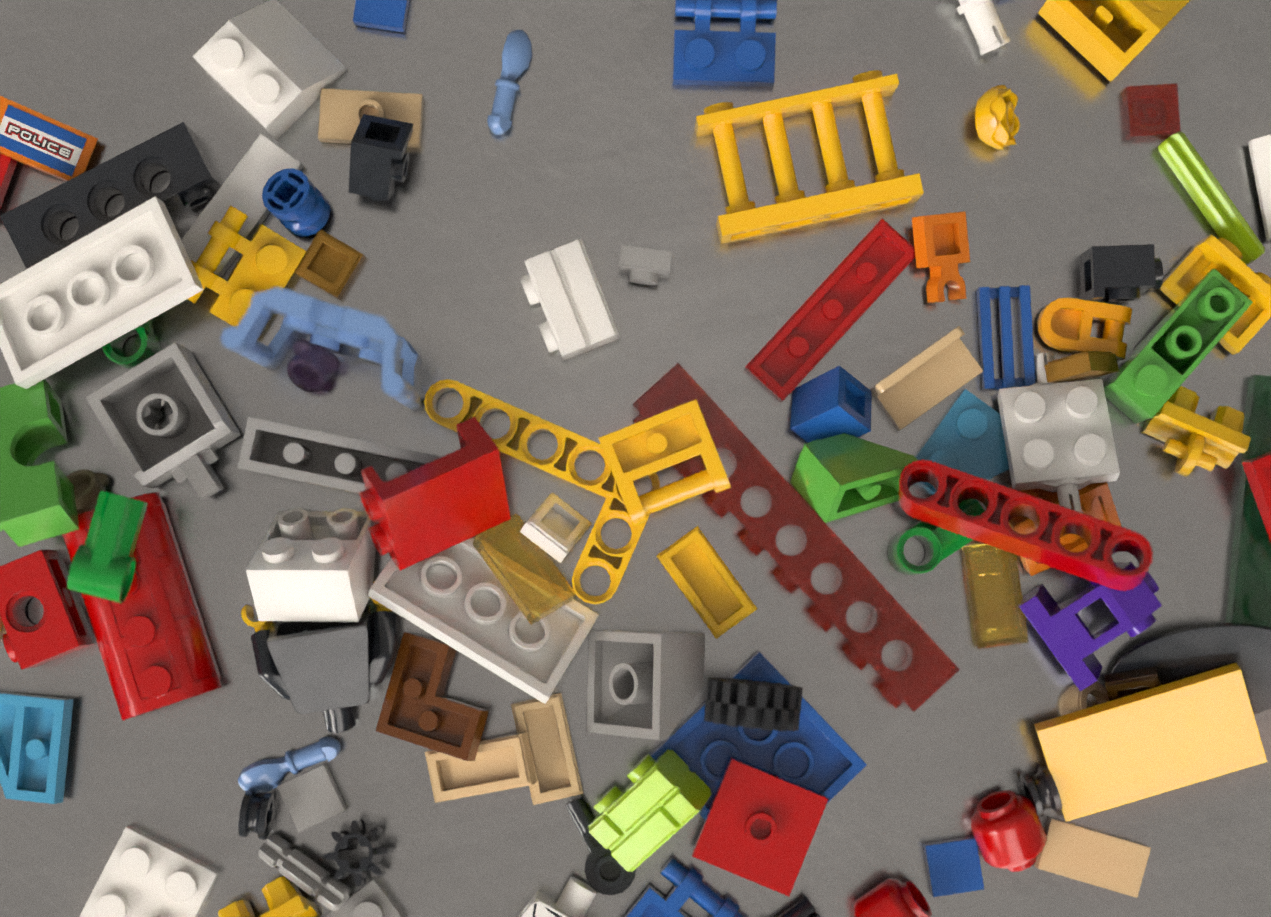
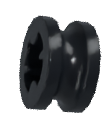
M1045 765L1038 767V773L1035 775H1029L1027 772L1020 774L1025 796L1033 802L1039 818L1044 816V811L1047 808H1052L1055 812L1062 810L1058 789L1050 771Z
M247 790L245 792L239 814L238 832L240 837H248L249 833L254 832L258 834L259 839L266 840L268 838L274 813L273 793H265L263 797H257L254 791Z

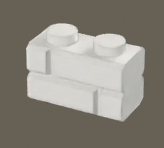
M577 239L524 261L529 274L519 278L530 306L541 303L547 321L538 324L549 353L559 349L564 361L620 339L616 324L582 239Z

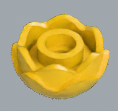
M1005 85L994 86L987 90L978 99L975 110L978 137L988 146L999 150H1004L1005 146L1015 145L1016 140L1013 137L1020 129V121L1014 113L1018 97L1015 93L1011 92V88H1007Z

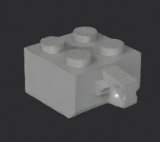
M174 342L86 396L87 401L130 472L142 487L156 488L174 477L177 483L188 479L201 499H207L224 489L211 466L212 463L219 460L215 451L241 434L188 348ZM163 406L173 411L169 416L170 423L168 426L157 424V421L163 417L160 410Z

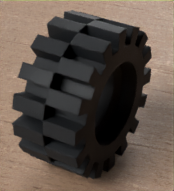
M709 677L704 720L715 724H727V726H740L750 729L799 730L803 687L766 681Z

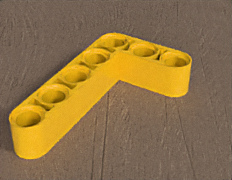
M445 379L431 385L424 399L425 411L430 419L440 426L457 433L456 425L475 417L483 427V422L487 415L496 411L504 412L510 418L509 431L501 438L492 439L499 448L500 453L605 498L574 569L572 586L576 595L586 603L600 604L612 598L618 589L647 521L633 526L601 444L458 381ZM448 391L460 393L463 399V406L459 414L451 418L441 417L436 407L439 397ZM545 431L557 438V450L548 459H536L529 450L530 440L537 433ZM594 452L603 458L605 462L604 472L595 480H584L576 473V461L584 453ZM656 473L648 475L647 477L652 484V491L660 488L658 475ZM612 519L623 520L631 528V539L622 548H610L602 540V528ZM595 565L607 570L611 580L608 590L598 596L588 594L581 585L583 572L590 566Z

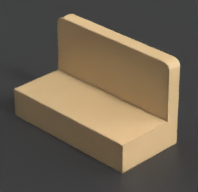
M960 326L870 389L872 396L897 431L906 427L983 372L961 341L960 337L965 335Z

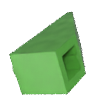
M1211 269L1118 366L1119 372L1112 373L1103 383L1105 397L1135 424L1153 418L1253 302L1216 269Z

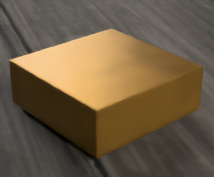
M320 229L294 273L340 300L366 257L364 254Z
M1084 351L1049 361L1047 365H1044L1047 383L1084 381L1119 372L1116 354H1112V352Z

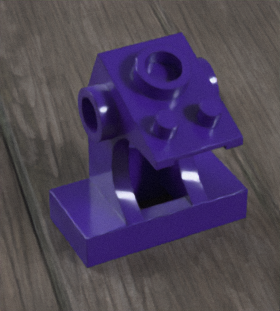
M1114 562L1122 570L1130 571L1139 567H1135L1132 562ZM1148 571L1141 584L1134 589L1126 591L1115 590L1090 581L1092 584L1090 587L1060 604L1056 603L1042 583L1028 592L1019 605V608L1080 691L1098 681L1103 668L1093 652L1125 632L1130 637H1134L1149 628L1156 621L1152 613L1159 609L1162 604L1154 595L1159 590V587ZM1102 598L1116 619L1092 634L1077 612Z

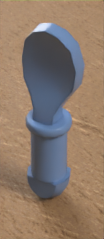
M523 30L511 31L507 35L504 44L500 79L495 81L497 88L491 115H488L487 118L489 129L496 135L504 134L512 125L513 121H510L514 100L516 91L520 89L516 79L529 67L532 58L531 41Z
M325 736L321 737L318 742L295 751H286L284 757L254 762L241 771L238 777L239 786L244 791L251 790L255 794L267 793L279 785L287 772L291 771L292 774L296 775L304 768L328 760V762L333 760L341 750L340 742L333 737Z

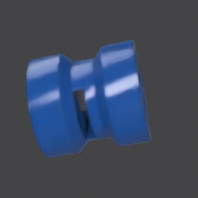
M294 168L283 169L276 172L266 182L262 194L264 206L279 219L291 234L298 237L310 236L325 226L330 215L329 202L302 171Z

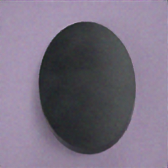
M1215 623L1168 632L1141 643L1130 650L1116 663L1111 674L1157 666L1161 685L1237 663L1242 671L1253 714H1258L1271 709V627L1248 623Z

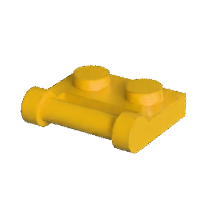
M696 399L599 437L633 526L648 521L646 515L714 489L718 493L731 488ZM701 455L705 470L638 496L633 481Z

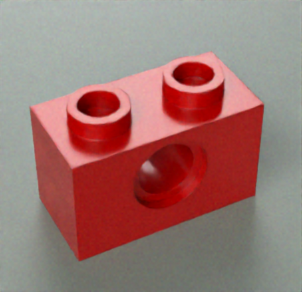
M41 549L0 566V617L7 632L3 635V644L10 659L14 663L18 662L21 670L41 666L93 644L73 591L68 589V578L57 550ZM32 597L37 598L42 603L44 609L43 617L36 625L32 624L25 615L26 604Z

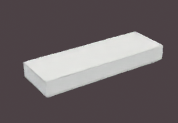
M260 134L181 239L190 260L194 262L198 260L211 238V235L207 234L215 220L219 223L221 222L230 205L248 216L238 234L250 240L259 225L263 223L270 213L264 206L262 199L263 188L268 179L283 169L294 168L301 171L304 168L302 163ZM229 247L214 273L222 277L239 255V252Z

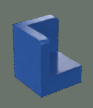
M839 365L793 390L790 429L808 443L816 439H825L843 433L860 437L871 431L872 391Z

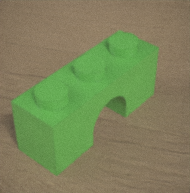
M46 379L28 389L16 385V383L0 387V531L4 530L18 547L79 529L73 484L54 460L32 466L36 458L45 450L68 443L62 401Z

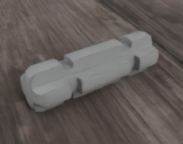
M276 834L270 835L258 851L259 858L271 867H280L279 873L310 896L317 895V901L329 910L338 911L348 900L351 894L350 887L334 877L329 878L331 873L300 850H291L292 845L281 836Z

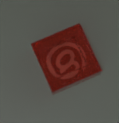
M1177 83L1127 86L1123 90L1126 140L1169 138L1181 131Z

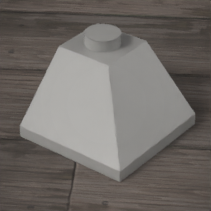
M590 630L588 633L586 732L667 740L704 686L705 633Z

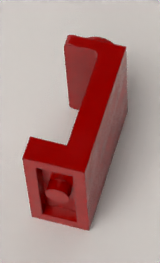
M475 417L456 425L461 449L388 482L382 481L372 466L361 470L366 490L359 492L360 499L367 515L375 523V525L368 528L370 537L378 553L381 556L388 553L400 571L511 519L499 448Z

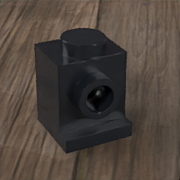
M363 114L351 141L348 193L367 196L377 201H389L394 195L396 181L404 182L407 175L409 152L405 151L413 133V123Z
M1154 244L1092 246L1081 254L1083 300L1098 302L1105 298V293H1109V301L1111 302L1135 301L1140 299V292H1145L1148 289H1160L1162 286L1163 265L1160 258H1155Z

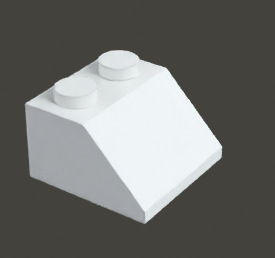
M269 0L228 20L192 56L276 140L321 97V88L328 89L347 70L277 0Z

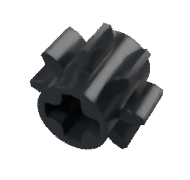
M352 821L350 826L351 834L345 835L335 831L331 833L337 844L334 852L325 854L324 859L334 860L340 867L334 876L336 880H343L350 873H354L356 886L363 887L367 882L366 873L372 872L379 876L386 874L385 869L380 863L383 855L391 854L393 849L381 847L378 838L382 835V828L374 827L365 835L363 834L361 821ZM358 843L359 846L368 847L369 857L360 859V866L358 861L349 859V850L357 849Z

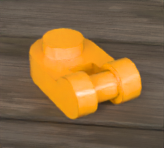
M1059 298L1047 304L1040 312L1037 320V331L1044 343L1057 350L1074 353L1084 351L1112 352V354H1116L1117 360H1125L1127 343L1122 341L1125 325H1130L1132 308L1076 298ZM1093 320L1104 322L1102 338L1090 337Z

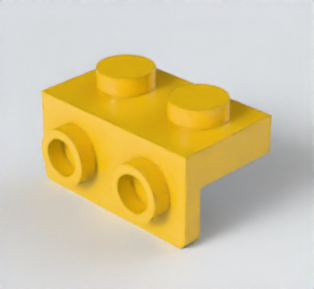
M1209 235L1197 242L1165 277L1160 290L1177 305L1211 269H1216L1253 302L1218 342L1228 352L1235 355L1245 347L1271 318V278L1262 272L1255 273L1241 260L1243 257L1242 253L1233 243L1221 237L1217 239L1215 236Z

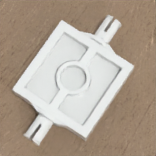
M1046 352L1045 358H1043V353H1039L1034 356L1037 383L1031 386L999 389L997 396L1012 487L1017 491L1042 489L1057 492L1060 506L1083 513L1078 490L1092 483L1117 481L1120 475L1102 379L1047 383L1044 365L1054 360V354Z

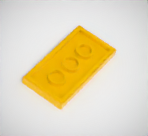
M1237 663L1034 724L1048 770L1054 779L1062 802L1061 812L1065 822L1267 762L1242 671Z

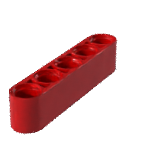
M929 460L913 461L900 474L899 502L907 515L984 544L1121 591L1131 590L1140 585L1152 563L1153 551L1151 544L1143 535L1133 530ZM928 482L936 489V493L929 498L923 499L915 497L908 489L914 483ZM976 499L983 503L986 511L978 516H969L963 513L958 505L964 500ZM1024 516L1031 519L1037 529L1032 533L1020 534L1010 527L1009 521L1014 517ZM1066 534H1077L1085 540L1088 548L1080 552H1071L1064 548L1060 538ZM1121 551L1128 552L1137 559L1139 567L1130 571L1122 570L1115 565L1111 555Z

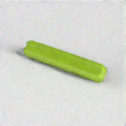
M1180 131L1164 140L1158 146V151L1216 234L1221 238L1227 239L1240 250L1243 256L1241 260L1246 265L1262 256L1265 252V247L1187 136Z

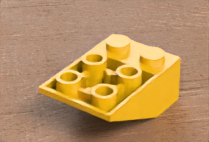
M1047 0L1038 14L1111 82L1190 0Z

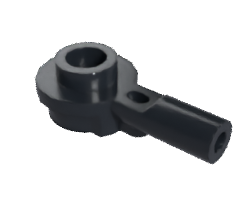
M579 796L568 802L565 806L590 851L585 863L587 882L595 891L603 895L613 896L623 893L631 886L635 878L636 869L633 872H627L611 855V850L605 849L589 833L588 827L595 817L584 796Z

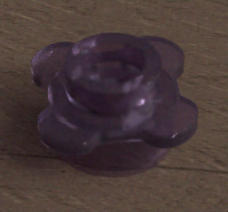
M297 340L293 345L295 356L287 365V373L290 380L298 388L307 392L331 390L334 386L333 372H336L340 367L338 358L320 346H312L307 340Z

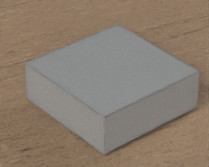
M327 763L277 786L298 833L347 810V806Z

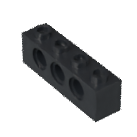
M182 122L0 215V218L26 269L155 196L165 203L168 212L184 206L185 209H190L208 201L213 196L211 191L222 185L195 132ZM159 171H169L170 183L168 187L162 192L151 193L149 185L153 175ZM114 194H123V209L117 215L107 217L104 210L106 201ZM77 217L79 226L76 234L68 240H62L59 233L61 224L67 218Z

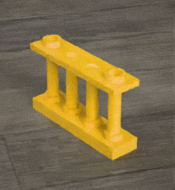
M881 70L868 71L852 78L853 83L737 108H734L732 102L717 103L704 108V115L696 116V135L699 137L714 133L729 206L725 207L726 214L718 216L716 222L720 244L916 203L924 194L920 174L905 176L904 169H898L882 98L894 94L899 85L898 75L883 76ZM863 102L878 174L874 176L875 183L855 187L854 180L848 179L833 108ZM813 112L829 185L824 187V194L806 197L805 192L798 188L783 118ZM763 123L779 195L775 197L776 204L756 208L755 202L749 201L734 129Z

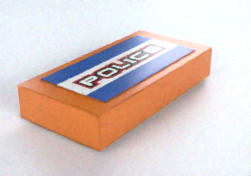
M0 96L1 154L66 182L85 172L98 138Z

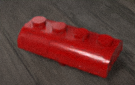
M159 492L131 497L132 499L147 502L148 505L133 553V557L136 559L135 574L125 601L117 603L81 593L122 721L222 687L219 678L221 675L165 503L162 502ZM95 509L78 515V530L62 534L71 563L79 546L86 542Z

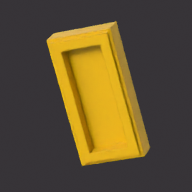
M698 526L656 555L716 639L757 610L755 604Z

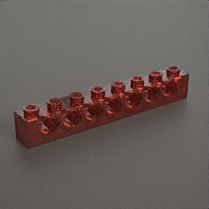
M677 363L632 404V408L638 414L632 422L635 424L687 402L697 400L716 450L729 453L735 463L734 472L728 477L731 488L718 493L712 489L705 492L701 498L721 519L728 513L742 528L736 533L739 540L754 556L757 557L763 551L773 561L776 567L770 573L790 595L798 589L811 603L805 610L806 613L825 633L832 627L846 641L840 648L845 656L860 671L868 665L881 679L875 688L895 709L903 704L907 709L915 712L960 669L685 369ZM701 455L673 466L683 478L706 469ZM758 488L766 493L769 499V507L763 516L751 517L743 511L741 497L745 490ZM786 525L796 527L803 535L801 550L792 556L783 554L776 545V535ZM822 563L831 565L838 575L836 587L828 593L818 592L811 583L812 571ZM862 601L870 607L872 621L866 629L854 631L846 621V613L852 604ZM899 640L906 647V661L899 668L888 669L882 661V650L888 642Z

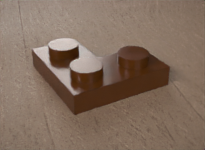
M411 632L403 633L376 732L465 761H475L489 711L443 696L456 649L444 642Z

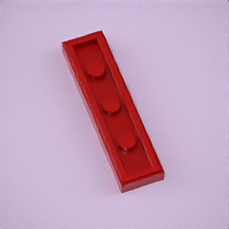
M882 218L744 369L782 403L915 258V247Z

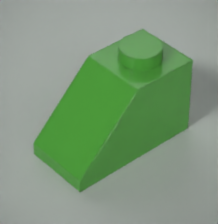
M843 433L825 439H816L804 444L790 482L822 520L827 523L899 501L900 474L908 464L917 461V459L913 455Z

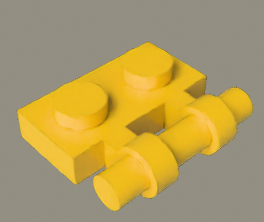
M230 205L221 222L219 223L215 220L207 234L211 235V238L196 262L191 260L203 289L207 287L218 293L208 311L237 328L250 307L253 294L274 287L284 289L306 251L262 224L259 225L250 241L239 235L238 232L248 216ZM229 247L242 255L227 280L214 272ZM204 290L187 300L196 304Z

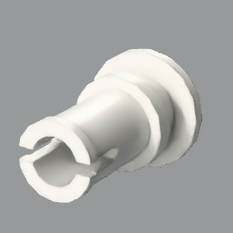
M958 0L960 6L956 10L959 15H965L981 55L1011 42L992 0Z

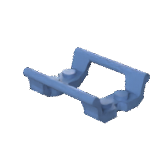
M274 287L253 294L250 307L237 328L228 327L221 334V342L225 347L268 370H275L281 366L298 339L300 332L311 335L310 344L339 352L341 343L360 348L359 358L382 365V388L385 393L414 412H420L425 409V395L419 391V369L422 358L404 337L397 335L384 317L349 307L333 305L314 297ZM271 312L284 315L280 330L268 346L257 340L268 322ZM400 360L404 361L402 377L400 376Z

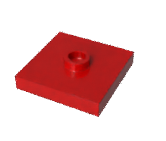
M731 757L692 851V857L789 897L828 798Z

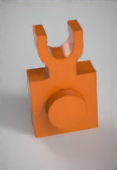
M966 211L912 217L916 267L930 268V278L926 285L927 303L945 301V283L949 290V300L967 299L965 281L960 276L958 264L970 262Z

